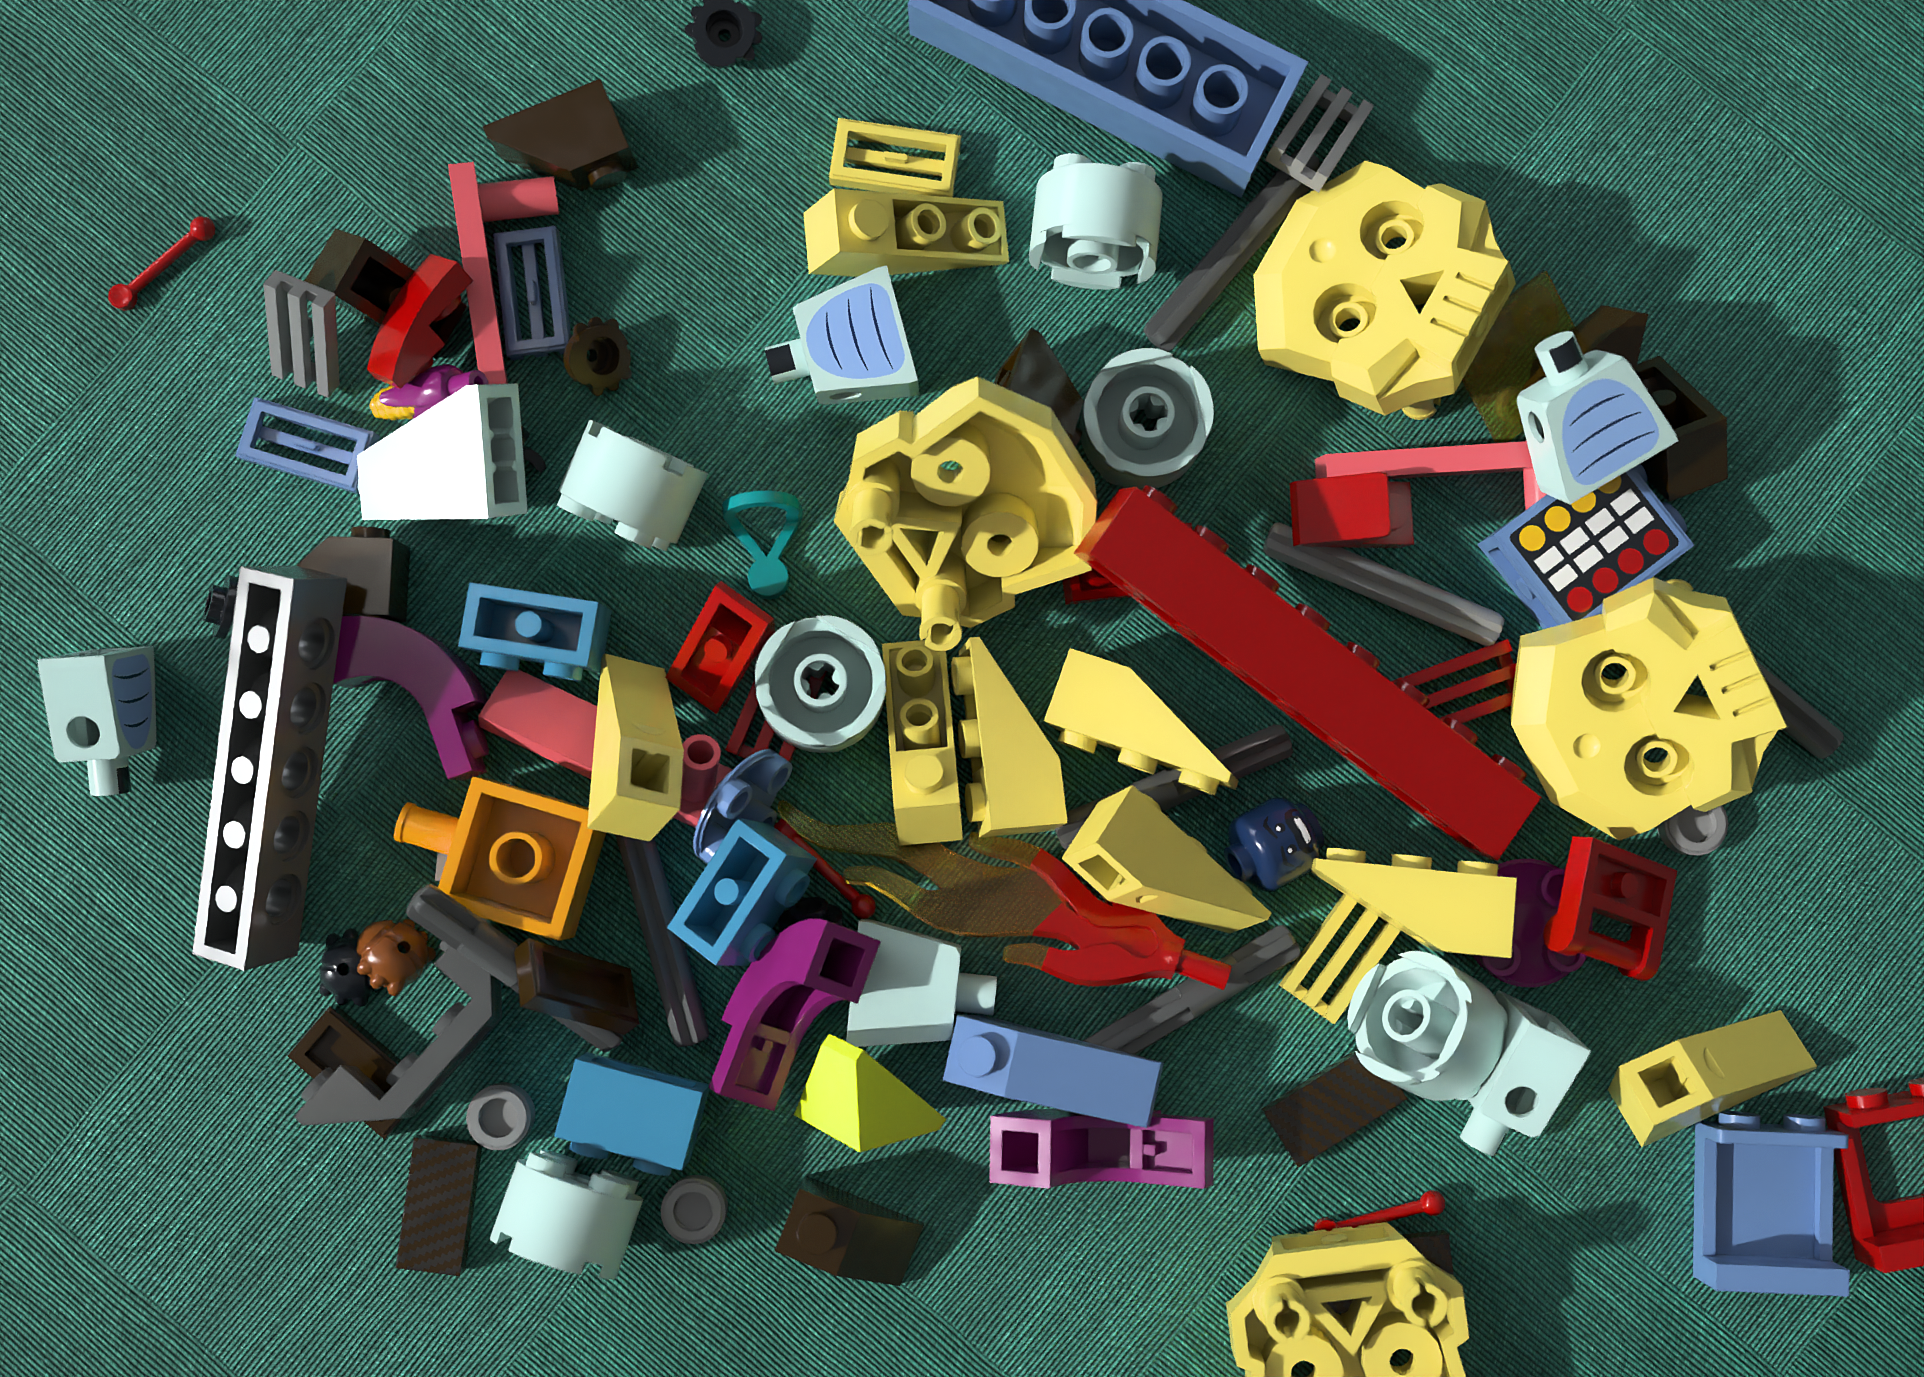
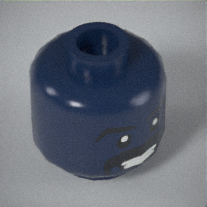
M1271 798L1236 816L1232 820L1228 828L1229 846L1224 849V857L1236 879L1242 882L1248 880L1261 891L1274 892L1312 872L1313 860L1320 859V849L1324 846V835L1318 820L1307 806L1302 803L1294 804L1286 798Z

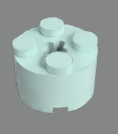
M1063 154L1056 157L1053 170L1045 173L1037 183L1029 250L1031 266L1038 271L1041 261L1052 268V280L1065 285L1086 289L1108 290L1121 288L1122 277L1137 273V284L1151 278L1156 270L1163 200L1162 191L1155 183L1156 171L1151 166L1140 162H1128L1116 166L1092 163L1089 158L1079 154Z
M1141 348L1116 356L1097 374L1085 397L1080 416V429L1083 431L1081 443L1087 458L1107 482L1127 488L1138 487L1142 490L1145 485L1158 488L1172 483L1192 466L1208 439L1214 417V406L1209 387L1203 376L1194 367H1189L1183 361L1173 357L1172 353L1164 350ZM1144 409L1148 419L1158 418L1153 431H1145L1142 424H1133L1137 410Z
M589 419L558 489L562 494L557 506L590 521L596 519L611 525L613 519L617 520L619 523L615 529L616 534L644 547L651 548V546L667 551L670 542L677 544L708 473L694 468L693 465L642 441L614 432V429Z
M832 615L816 616L789 623L781 627L769 638L760 652L756 663L755 691L765 720L772 730L785 742L809 752H838L861 740L877 722L885 700L886 671L874 641L863 629L840 617ZM825 671L832 673L833 688L837 692L833 696L823 693L818 699L810 697V685L805 679L809 675L820 678Z
M1409 951L1398 954L1403 958L1397 959L1386 966L1380 963L1366 973L1358 984L1352 996L1347 1017L1349 1032L1354 1034L1359 1051H1355L1362 1065L1378 1077L1425 1099L1437 1101L1457 1099L1462 1101L1476 1095L1481 1088V1084L1495 1068L1502 1052L1504 1035L1508 1026V1016L1504 1007L1498 1004L1491 991L1481 982L1430 953Z
M541 1149L540 1153L530 1152L528 1159H518L490 1240L498 1244L513 1237L508 1251L521 1257L579 1275L582 1274L585 1262L599 1264L603 1266L598 1278L616 1279L643 1199L635 1194L639 1181L602 1169L601 1174L593 1173L591 1177L574 1172L578 1160L545 1149Z

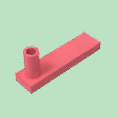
M474 162L448 164L463 269L473 280L466 288L478 370L485 374L488 384H508L484 222L558 215L559 209L554 176L478 184Z
M1527 441L1325 454L1315 459L1316 479L1372 472H1385L1388 475V479L1523 471L1525 510L1546 495L1538 487Z
M519 669L518 671L506 670L478 715L479 727L591 779L597 706ZM704 734L693 735L682 744L684 751L680 810L673 816V818L694 828L697 826L710 795L721 780L732 770L719 763L721 755L719 744L712 737Z

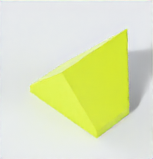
M831 1034L826 1037L820 1047L794 1116L860 1153L938 1131L946 1121L945 1117L864 1050Z

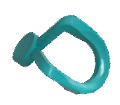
M772 490L751 491L731 496L723 501V519L755 560L748 571L750 588L756 596L762 599L772 600L779 598L786 592L790 580L787 568L780 559L803 518L804 511L801 503L795 495ZM762 506L778 507L787 512L786 523L767 556L743 527L736 513L747 508Z

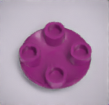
M1515 859L1498 864L1497 876L1517 878L1511 958L1472 955L1477 963L1491 976L1514 986L1540 987L1561 980L1583 965L1586 955L1577 953L1574 956H1566L1548 949L1543 939L1546 923L1558 912L1565 869H1560L1553 864L1536 859ZM1592 917L1589 930L1593 929Z

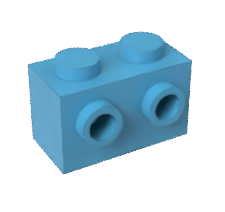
M469 582L458 647L481 654L479 664L481 666L518 671L520 660L544 664L543 675L581 681L583 670L600 673L601 658L605 654L612 611L595 601Z
M737 818L667 928L715 966H749L751 962H755L758 959L760 951L775 937V931L772 928L785 908H790L797 903L807 890L810 883V877L807 874L817 859L772 825Z
M587 1052L574 1061L554 1137L571 1141L569 1149L579 1155L607 1159L609 1152L634 1158L632 1166L640 1171L654 1175L669 1176L672 1168L682 1171L691 1160L710 1084Z

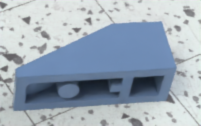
M957 1015L943 1081L1005 1098L1149 1128L1164 1062L985 1015Z

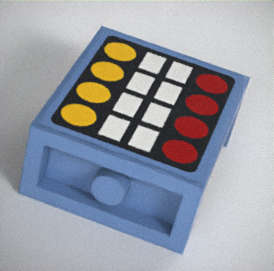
M1641 463L1571 504L1546 494L1512 521L1498 528L1477 544L1542 629L1602 614L1603 599L1652 578L1694 546L1693 542L1685 534L1687 525L1681 514L1669 503L1660 502L1646 484L1648 477Z

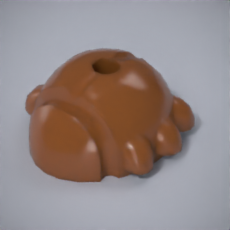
M405 919L398 923H393L392 920L373 922L363 929L358 938L357 953L361 955V959L357 966V971L359 974L368 975L371 978L370 985L373 988L378 989L384 986L390 995L397 996L404 987L416 981L417 977L422 975L427 963L435 959L436 951L427 946L428 934L424 931L416 930L414 921L411 919ZM398 945L406 949L405 954L398 950Z

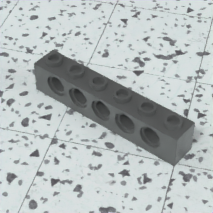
M240 566L192 951L194 955L243 971L298 956L347 578L299 566Z

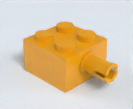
M472 776L460 818L418 807L414 803L407 802L397 819L394 840L448 855L438 888L477 916L560 941L575 937L606 832L587 828L589 812L587 807L496 780Z

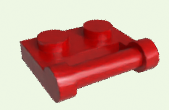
M1572 836L1558 912L1548 920L1543 931L1545 945L1549 950L1566 956H1574L1580 953L1615 965L1622 975L1639 981L1651 979L1657 973L1661 962L1677 870L1593 837ZM1592 912L1633 926L1630 940L1623 942L1589 930Z

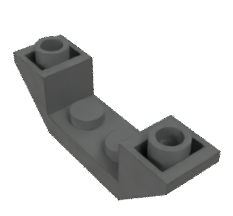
M482 918L484 921H486L487 923H489L494 928L500 931V928L497 925H495L491 920ZM441 941L439 948L444 953L434 965L468 994L472 1000L466 1006L461 1002L455 1003L441 1016L432 1028V1032L438 1037L421 1056L411 1052L392 1070L386 1079V1082L391 1086L387 1093L356 1066L340 1065L336 1071L328 1067L318 1074L302 1092L301 1098L306 1103L293 1117L303 1126L413 1118L502 1020L501 981L444 941Z

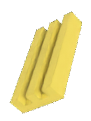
M838 118L829 174L830 185L876 192L953 197L958 157L961 148V135ZM853 139L946 153L945 161L888 151L880 152L847 147L848 140ZM845 163L934 175L942 177V181L844 167Z
M1344 893L1279 984V986L1334 1025L1351 1002L1352 996L1362 978L1378 964L1401 931L1384 920L1383 926L1328 1004H1326L1321 998L1379 917L1366 908L1310 989L1304 988L1300 983L1357 904L1355 900Z

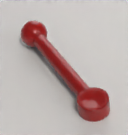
M205 216L194 218L190 223V231L129 284H116L112 286L108 293L110 304L123 311L133 309L138 301L137 294L199 240L207 241L215 235L216 227L213 221Z
M781 818L773 826L817 859L813 867L851 903V910L856 917L867 919L875 913L876 902L873 897L868 894H859L786 821Z
M1428 1190L1423 1193L1420 1200L1335 1222L1331 1218L1322 1217L1315 1222L1313 1231H1332L1334 1228L1351 1226L1352 1228H1357L1360 1225L1389 1222L1423 1212L1430 1216H1437L1445 1208V1199L1440 1192Z

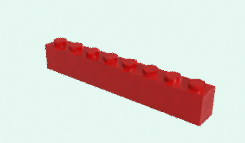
M1145 485L1142 490L1138 487L1119 489L1073 554L1466 850L1496 861L1499 860L1541 799V796L1522 783L1527 774L1519 766L1498 754H1493L1491 758L1474 746L1479 738L1472 730L1450 717H1445L1442 721L1427 710L1426 706L1430 700L1420 690L1400 679H1397L1393 684L1376 671L1381 663L1373 654L1350 641L1344 646L1329 635L1327 630L1331 624L1321 614L1302 603H1298L1294 608L1278 596L1276 592L1279 590L1280 585L1266 572L1251 564H1248L1243 569L1225 555L1229 549L1228 544L1218 535L1200 525H1196L1193 530L1173 515L1178 507L1166 495L1148 485Z

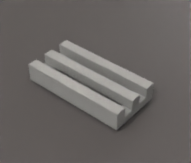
M1323 74L1319 76L1265 159L1268 163L1318 193L1374 107V105L1366 100H1363L1359 107L1349 103L1348 101L1353 93L1344 87L1340 89L1337 95L1329 91L1327 88L1332 80ZM1319 105L1326 112L1295 159L1285 154L1315 107ZM1339 117L1348 124L1317 172H1315L1306 165Z
M275 270L263 283L271 375L284 379L289 372L294 373L295 385L306 389L314 381L317 383V394L329 398L340 384L335 293ZM307 300L312 301V319L308 317ZM313 334L315 363L311 362L309 341Z

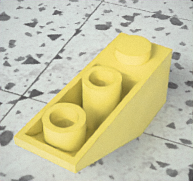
M834 188L804 212L809 274L858 277L873 269L887 265L889 275L1004 265L1009 262L1003 201Z
M970 637L959 650V657H953L951 663L953 690L955 695H963L966 720H960L958 724L959 749L962 758H970L973 778V783H967L965 787V806L969 822H977L979 838L1054 831L1055 828L1068 823L1060 758L980 637Z
M926 640L882 644L883 663L886 671V707L893 805L899 846L963 840L946 651H934L924 645Z
M1071 648L1069 649L1044 719L1050 726L1061 731L1058 742L1094 754L1097 744L1121 751L1117 762L1150 774L1155 773L1157 764L1181 772L1178 780L1179 783L1212 795L1216 794L1218 785L1236 790L1239 781L1130 667Z
M604 654L601 658L587 824L589 829L650 842L680 810L684 750L664 668L609 654Z
M1133 785L1097 802L1062 857L1069 866L1111 902L1226 933H1232L1267 921L1271 915V912L1253 896L1252 891L1245 883L1233 878L1207 854V850L1198 840L1185 834L1161 811L1160 806L1154 799L1141 793Z
M1327 848L1326 859L1313 860L1311 873L1432 951L1511 958L1517 878L1497 876L1498 864L1458 861L1457 872L1431 870L1432 858L1398 854L1392 855L1391 866L1365 863V851Z
M1779 1010L1676 1040L1620 1065L1608 1091L1641 1147H1644L1815 1070L1817 1065L1782 1011Z

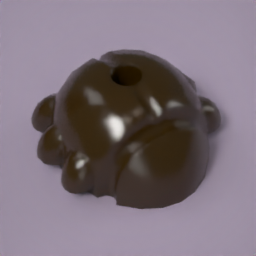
M593 317L587 325L577 323L573 328V335L564 350L563 361L567 374L578 384L587 386L589 391L595 396L602 395L605 388L610 391L618 390L619 381L631 377L632 372L629 367L631 353L627 348L628 341L619 330L618 321L616 319H608L603 323L600 317ZM588 351L590 352V358H589V359H587V352H588Z

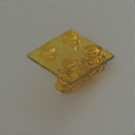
M1545 270L1509 295L1462 379L1495 443H1507L1524 431L1523 425L1519 424L1521 417L1517 405V397L1529 379L1532 362L1538 357L1535 347L1546 338L1561 332L1571 331L1575 327L1548 272Z

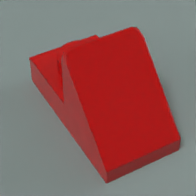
M1372 472L1300 480L1289 483L1293 547L1402 548L1414 545L1410 482L1388 481L1387 473Z
M720 581L712 590L665 678L717 714L728 704L752 660L762 651L766 642L775 633L774 618Z

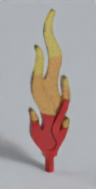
M784 800L778 803V811L782 818L801 838L821 849L850 854L873 855L896 860L930 878L940 888L939 890H926L902 876L875 865L847 867L843 871V881L846 884L870 886L895 901L916 918L936 929L960 936L981 938L1005 936L1046 937L1069 943L1076 949L1061 950L1036 943L1009 944L1003 950V959L1008 963L1027 965L1067 982L1084 986H1113L1148 978L1171 980L1174 973L1218 989H1225L1232 969L1231 965L1183 948L1185 940L1168 929L1156 913L1108 901L1102 894L1100 895L1106 903L1097 899L1060 860L1040 847L1016 839L995 836L979 838L978 832H972L969 835L968 846L975 852L988 857L1013 862L1019 865L1020 868L991 866L961 856L939 842L899 846L896 823L828 825L811 819Z

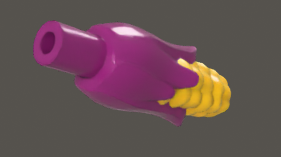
M442 364L433 366L420 373L409 383H406L401 389L391 385L381 389L370 401V409L372 414L379 419L392 421L415 419L467 385H487L488 380L485 374L479 370L463 373L454 365Z

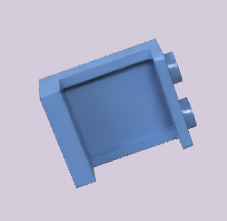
M1722 1111L1719 1112V1122L1699 1121L1695 1123L1693 1277L1716 1291L1849 1297V1269L1832 1261L1834 1148L1848 1149V1135L1825 1127V1117L1807 1114H1783L1782 1125L1760 1124V1115L1755 1113Z

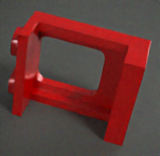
M1924 1077L1908 1081L1909 1091L1888 1094L1885 1088L1857 1089L1845 1093L1847 1102L1823 1106L1827 1127L1848 1135V1149L1834 1148V1160L1855 1259L1883 1273L1924 1266V1194L1881 1202L1875 1199L1859 1127L1924 1115Z

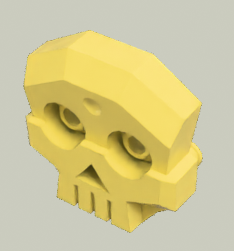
M1364 161L1325 183L1319 193L1313 190L1297 199L1254 274L1258 351L1264 364L1333 381L1340 397L1384 416L1400 409L1411 419L1422 420L1433 416L1437 412L1434 404L1440 406L1441 397L1455 394L1516 284L1509 260L1505 259L1498 247L1486 201L1442 183L1428 185L1426 189H1423L1391 168L1369 161ZM1401 237L1406 239L1405 244L1400 248L1389 249L1385 247L1387 242L1393 238ZM1426 303L1419 315L1415 305ZM1354 318L1360 320L1358 327L1352 331H1342L1339 329L1340 325L1347 319Z
M976 377L951 387L917 415L913 411H898L857 434L849 480L844 491L840 492L834 523L902 616L921 617L919 637L921 640L926 638L924 645L934 651H946L954 648L960 642L962 637L961 626L972 628L1014 608L1016 594L1092 571L1091 566L1073 553L1096 522L1097 496L1095 478L1050 407L983 378ZM947 461H955L961 466L955 470H946L940 465ZM998 534L1009 537L1008 540L1003 542H995L990 538Z
M1652 577L1603 599L1602 614L1520 636L1511 703V726L1550 802L1619 841L1651 830L1692 805L1693 809L1707 812L1752 793V787L1765 749L1778 730L1787 728L1779 706L1725 597L1692 591V585L1681 579L1662 581ZM1611 663H1619L1626 667L1625 674L1615 680L1604 677L1601 674L1602 670ZM1697 674L1709 698L1685 694ZM1659 747L1668 752L1665 759L1660 762H1649L1644 758V754L1651 748Z
M1387 1222L1359 1225L1357 1228H1352L1351 1226L1334 1228L1332 1231L1318 1230L1307 1232V1234L1293 1233L1271 1236L1272 1245L1255 1275L1230 1301L1226 1302L1232 1352L1237 1367L1245 1369V1377H1294L1291 1374V1370L1300 1361H1308L1313 1364V1370L1307 1377H1466L1457 1349L1458 1346L1469 1339L1463 1286L1452 1274L1428 1261ZM1353 1299L1348 1311L1341 1313V1315L1336 1313L1326 1303ZM1407 1349L1411 1351V1357L1405 1365L1394 1366L1390 1364V1358L1396 1350Z

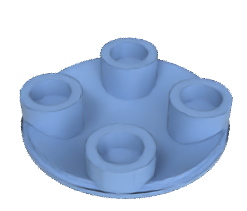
M765 749L750 755L732 769L714 789L700 815L693 838V849L696 856L708 864L737 818L768 823L774 826L777 813L770 807L777 792L789 779L793 768L792 763L775 751Z

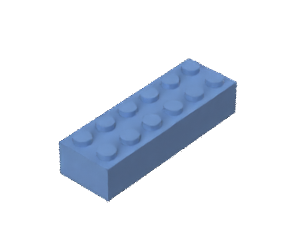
M909 0L910 35L1242 198L1308 64V61L1184 0Z

